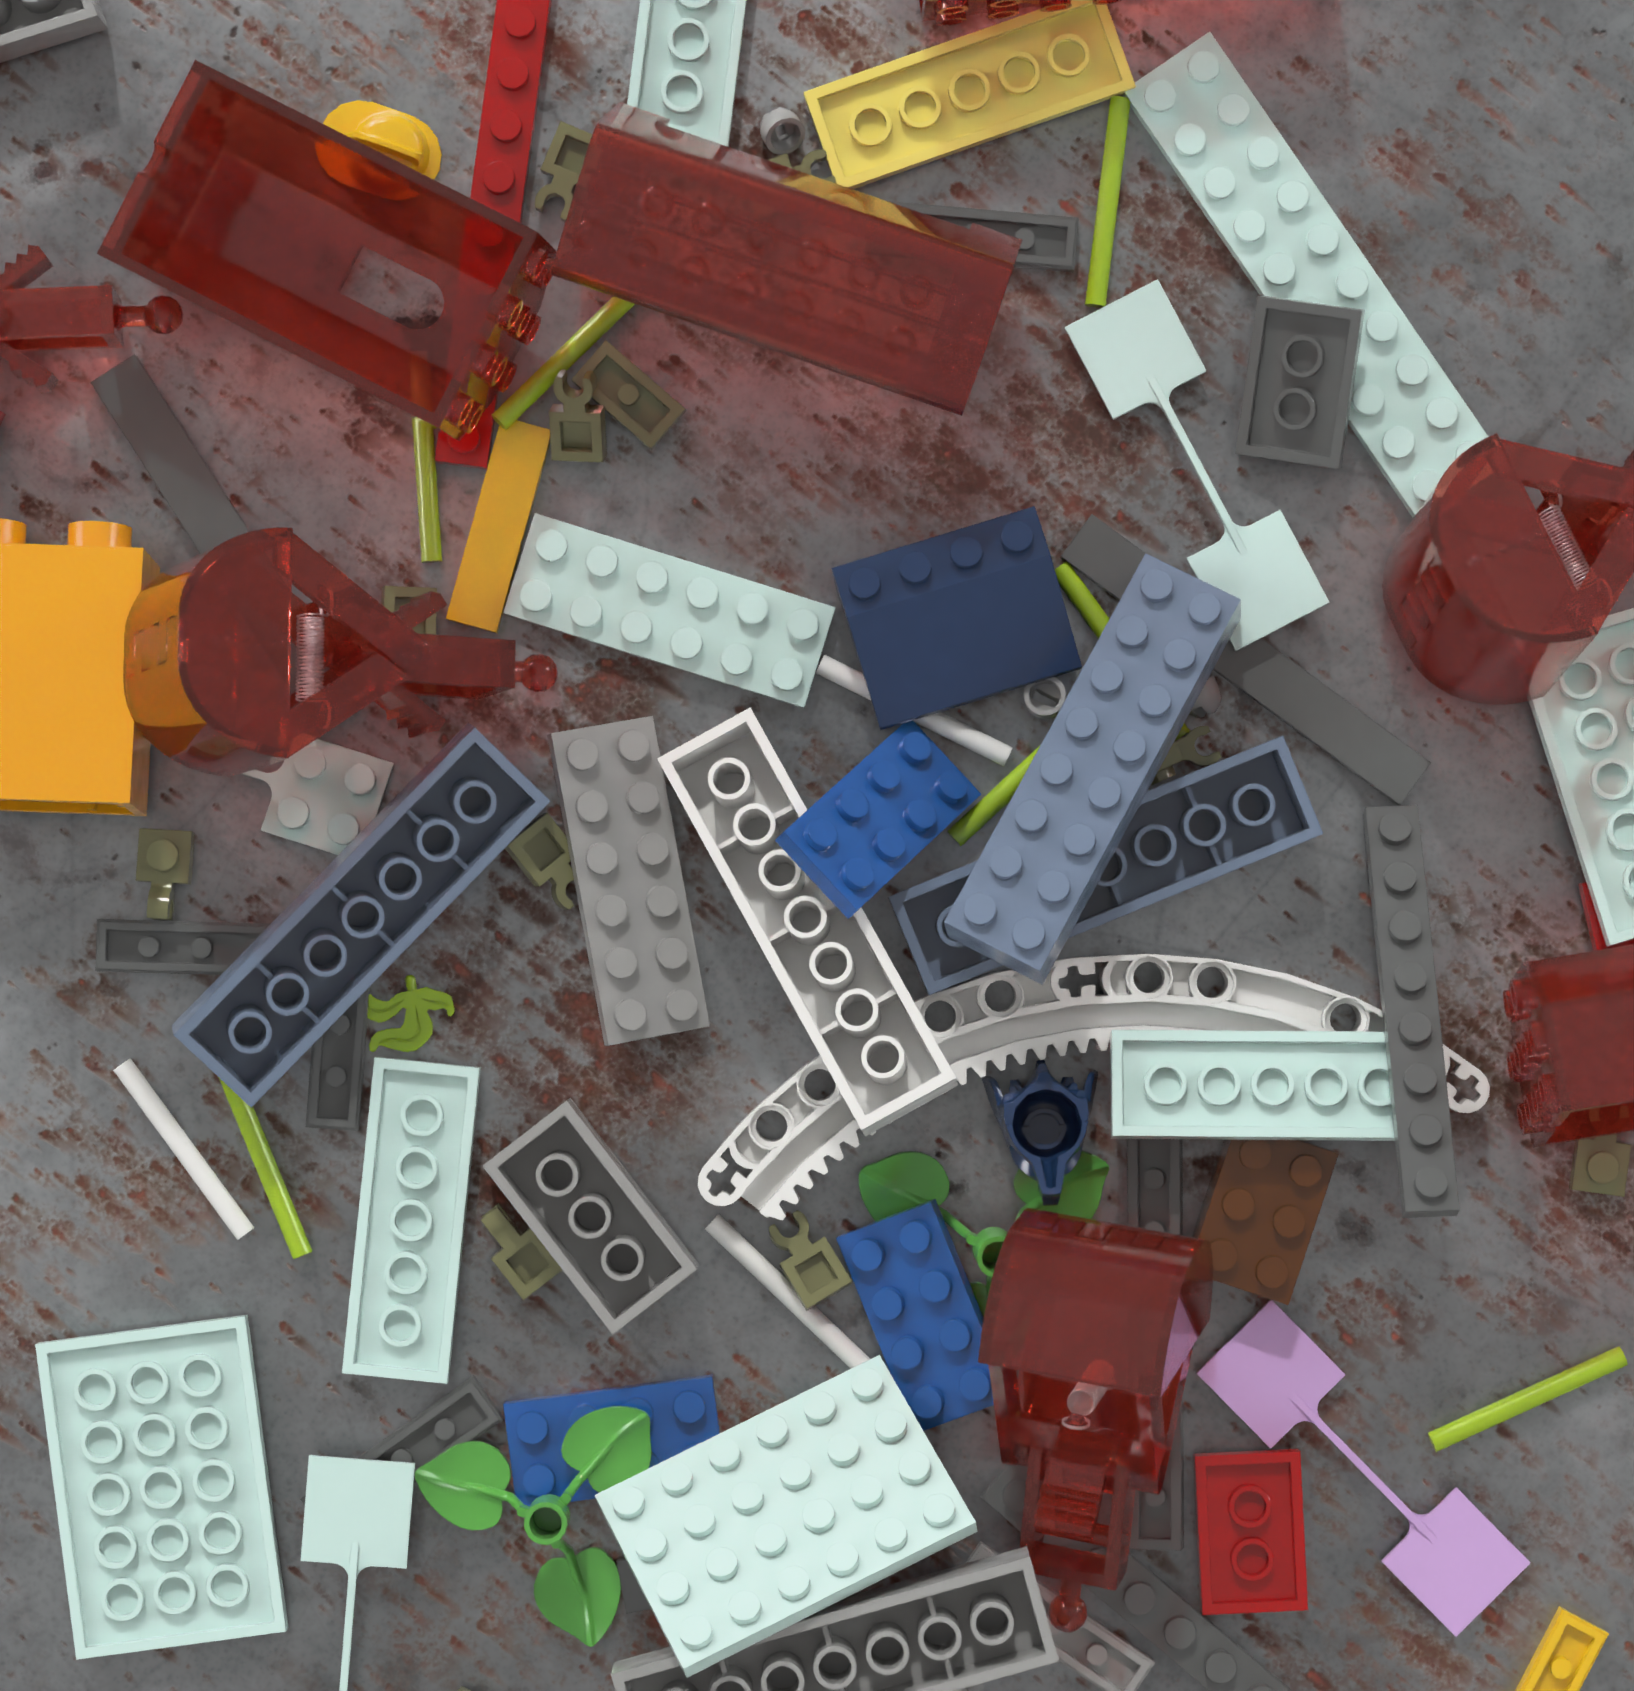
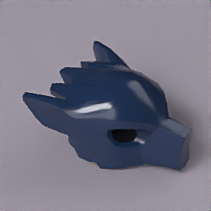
M1037 1060L1033 1073L1025 1087H1023L1019 1079L1010 1080L1009 1093L1003 1095L997 1081L993 1077L986 1075L982 1078L1013 1162L1020 1171L1037 1181L1043 1206L1058 1205L1063 1179L1076 1166L1081 1156L1092 1110L1098 1071H1090L1083 1089L1079 1090L1073 1077H1062V1081L1059 1083L1050 1073L1045 1060Z

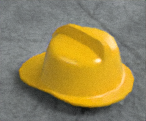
M356 100L341 104L327 115L319 131L318 148L321 160L332 174L348 183L385 196L405 198L418 195L432 184L440 170L442 154L438 138L430 127L414 116L374 102Z

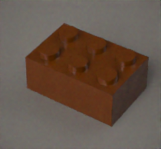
M1224 1140L1183 1261V1268L1187 1272L1289 1305L1339 1154L1303 1140Z

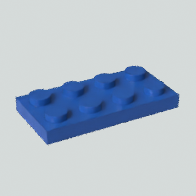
M909 721L897 728L780 834L775 841L849 919L971 805L981 793L914 721Z
M936 1199L851 1230L836 1238L889 1371L923 1431L1010 1400L1015 1395Z
M713 1374L504 1402L503 1408L515 1495L525 1505L530 1506L536 1498L542 1495L552 1494L560 1497L575 1476L580 1472L569 1466L562 1457L561 1449L564 1437L569 1428L579 1418L600 1408L629 1406L641 1409L650 1416L652 1456L649 1468L720 1434ZM586 1479L570 1502L596 1499L595 1495L598 1492L592 1488L588 1479Z

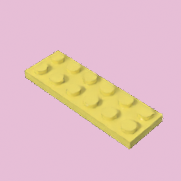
M1064 0L803 92V96L822 150L826 151V161L830 173L836 179V190L838 194L1109 100L1113 96L1123 95L1125 91L1134 89L1136 85L1106 1Z

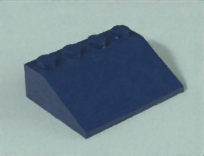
M1035 506L832 568L836 590L880 730L1082 669L1052 558Z

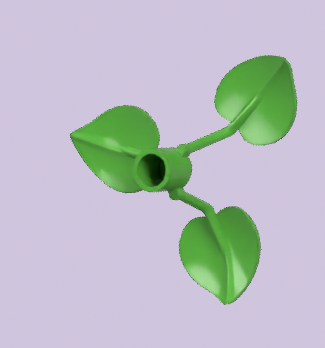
M905 1151L890 1155L863 1166L858 1174V1182L862 1200L875 1221L936 1199L944 1221L961 1235L968 1244L972 1245L973 1256L981 1271L987 1275L986 1284L976 1281L969 1283L1005 1368L1022 1348L1030 1332L1034 1316L1033 1301L1023 1283L1014 1279L997 1282L1001 1278L1012 1274L1019 1264L1020 1254L1015 1243L1022 1238L1021 1231L1027 1217L1032 1213L1036 1225L1041 1230L1053 1235H1068L1082 1229L1094 1216L1099 1206L1104 1182L1109 1172V1165L1100 1157L1082 1151L1076 1166L1063 1179L1058 1205L1043 1206L1037 1181L1018 1169L1013 1180V1187L1018 1197L1026 1205L1019 1210L1013 1227L1008 1232L999 1227H988L975 1234L947 1210L940 1207L949 1194V1179L943 1166L928 1154L918 1151Z
M610 1406L594 1410L579 1418L565 1435L561 1452L564 1461L580 1472L560 1497L552 1494L542 1495L536 1498L530 1506L525 1505L512 1492L505 1491L511 1479L510 1465L499 1449L491 1444L482 1441L462 1442L448 1448L431 1461L420 1466L415 1472V1479L420 1491L428 1503L452 1524L467 1530L491 1528L499 1522L503 1512V1501H506L517 1511L519 1517L525 1518L524 1528L532 1541L541 1545L551 1544L553 1548L561 1550L565 1557H555L548 1560L537 1574L534 1583V1597L538 1608L552 1624L575 1636L589 1647L594 1646L603 1637L614 1619L620 1601L621 1583L618 1567L605 1550L598 1547H590L575 1555L572 1546L562 1539L570 1522V1510L567 1504L586 1479H588L592 1488L600 1493L649 1469L652 1456L650 1416L645 1411L629 1406Z

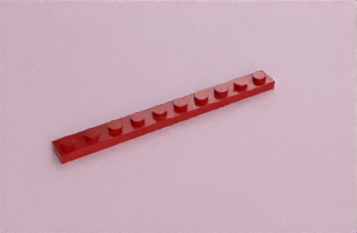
M497 0L435 455V462L440 464L487 470L490 460L495 420L491 415L497 410L552 0Z

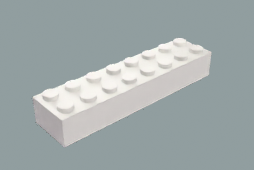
M752 709L744 710L657 758L864 1136L875 1132L958 1086L956 1076L862 907L847 919L775 841L780 834L807 811V808Z

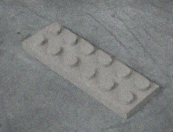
M653 716L548 734L547 737L604 1045L610 1046L709 1027V1016L663 769L657 759L660 757Z

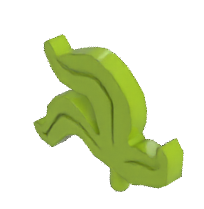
M407 975L405 978L407 991L397 993L389 1001H382L369 994L368 1018L378 1023L385 1022L398 1014L403 1008L406 1009L404 1023L401 1028L377 1031L370 1040L369 1050L375 1052L379 1046L403 1052L419 1049L433 1034V1023L428 1014L429 1009L439 1010L444 1008L447 1010L448 1016L452 1017L455 1012L452 996L429 987L418 989L413 975Z

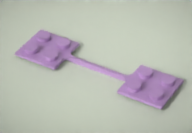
M1270 1299L1196 1372L1270 1449L1297 1423L1308 1421L1315 1424L1406 1516L1409 1522L1407 1535L1381 1561L1455 1637L1530 1564V1561L1457 1487L1429 1513L1416 1514L1412 1512L1321 1420L1318 1414L1320 1400L1345 1374L1273 1300Z

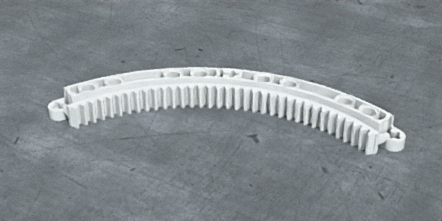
M1149 953L1057 959L1043 985L1012 969L992 972L914 1001L924 1021L925 1011L933 1002L945 1001L954 1009V1021L949 1028L942 1031L932 1030L931 1028L929 1030L961 1085L967 1083L966 1069L970 1067L981 1078L985 1077L986 1062L990 1060L1000 1071L1006 1069V1056L1009 1054L1013 1056L1019 1065L1025 1064L1028 1049L1033 1051L1037 1059L1044 1060L1048 1045H1052L1057 1055L1065 1056L1068 1042L1072 1041L1078 1052L1086 1053L1089 1039L1092 1038L1098 1050L1106 1051L1110 1041L1111 1030L1335 1031L1330 1022L1331 1013L1335 1007L1346 1003L1353 1008L1356 1015L1355 1025L1350 1031L1384 1032L1382 1010L1356 997L1293 975L1219 959ZM1096 962H1104L1098 976L1099 985L1104 995H1095V984L1078 986V995L1071 996L1069 989L1059 986V978L1067 976L1068 967L1075 966L1077 974L1089 975L1096 973ZM1152 962L1161 972V982L1155 990L1145 993L1140 991L1134 984V971L1142 963ZM1208 967L1217 968L1224 978L1222 990L1214 997H1205L1197 988L1198 975ZM1003 980L1011 985L1014 991V999L1007 1009L995 1011L987 1005L985 992L991 983ZM1443 1044L1446 1075L1451 1059L1457 1063L1451 1074L1462 1080L1468 1079L1471 1075L1475 1079L1471 1088L1477 1093L1473 1100L1462 1098L1457 1103L1453 1099L1457 1090L1447 1082L1449 1108L1459 1113L1478 1111L1485 1105L1489 1097L1490 1086L1487 1077L1478 1068ZM820 1055L805 1064L758 1104L736 1126L705 1163L698 1176V1188L701 1196L707 1202L715 1206H727L743 1197L766 1218L773 1217L783 1221L786 1217V1211L781 1201L784 1200L795 1205L799 1202L800 1197L794 1186L797 1184L810 1190L814 1186L809 1173L811 1169L825 1175L828 1172V1166L824 1159L826 1155L838 1161L844 1158L840 1146L841 1142L844 1141L855 1148L860 1145L856 1132L860 1127L836 1083L834 1091L830 1096L821 1099L812 1097L805 1089L804 1082L810 1072L816 1069L828 1071ZM771 1110L781 1113L787 1121V1130L784 1135L773 1140L766 1139L760 1135L756 1124L761 1114ZM729 1147L735 1162L743 1168L752 1170L747 1177L737 1170L731 1179V1183L736 1187L731 1194L722 1190L718 1195H715L709 1190L712 1180L707 1175L712 1169L721 1173L729 1165V1162L721 1156Z

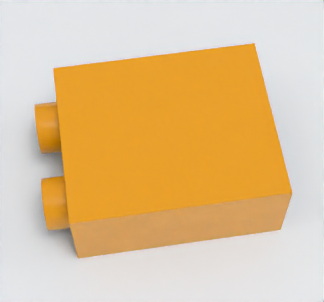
M0 518V811L147 816L160 567L144 548L132 547L133 529L130 526L103 521L72 522L68 524L67 545L26 544L27 525L19 521Z

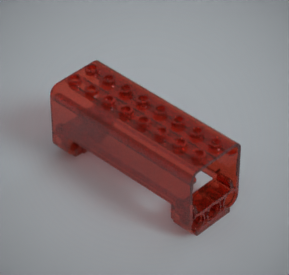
M619 102L598 121L586 152L551 271L552 276L934 407L963 415L1023 241L1022 239L972 223L970 229L917 212L669 127L670 119Z

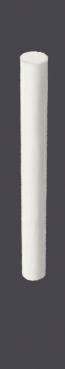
M824 655L816 674L871 701L863 673ZM942 712L913 720L915 723L1002 766L1005 765L1013 747Z
M128 1059L114 1069L115 1074L235 1238L239 1240L253 1230L254 1226L132 1059Z
M720 1214L708 1224L705 1230L850 1369L870 1360L816 1306L806 1311L787 1278Z

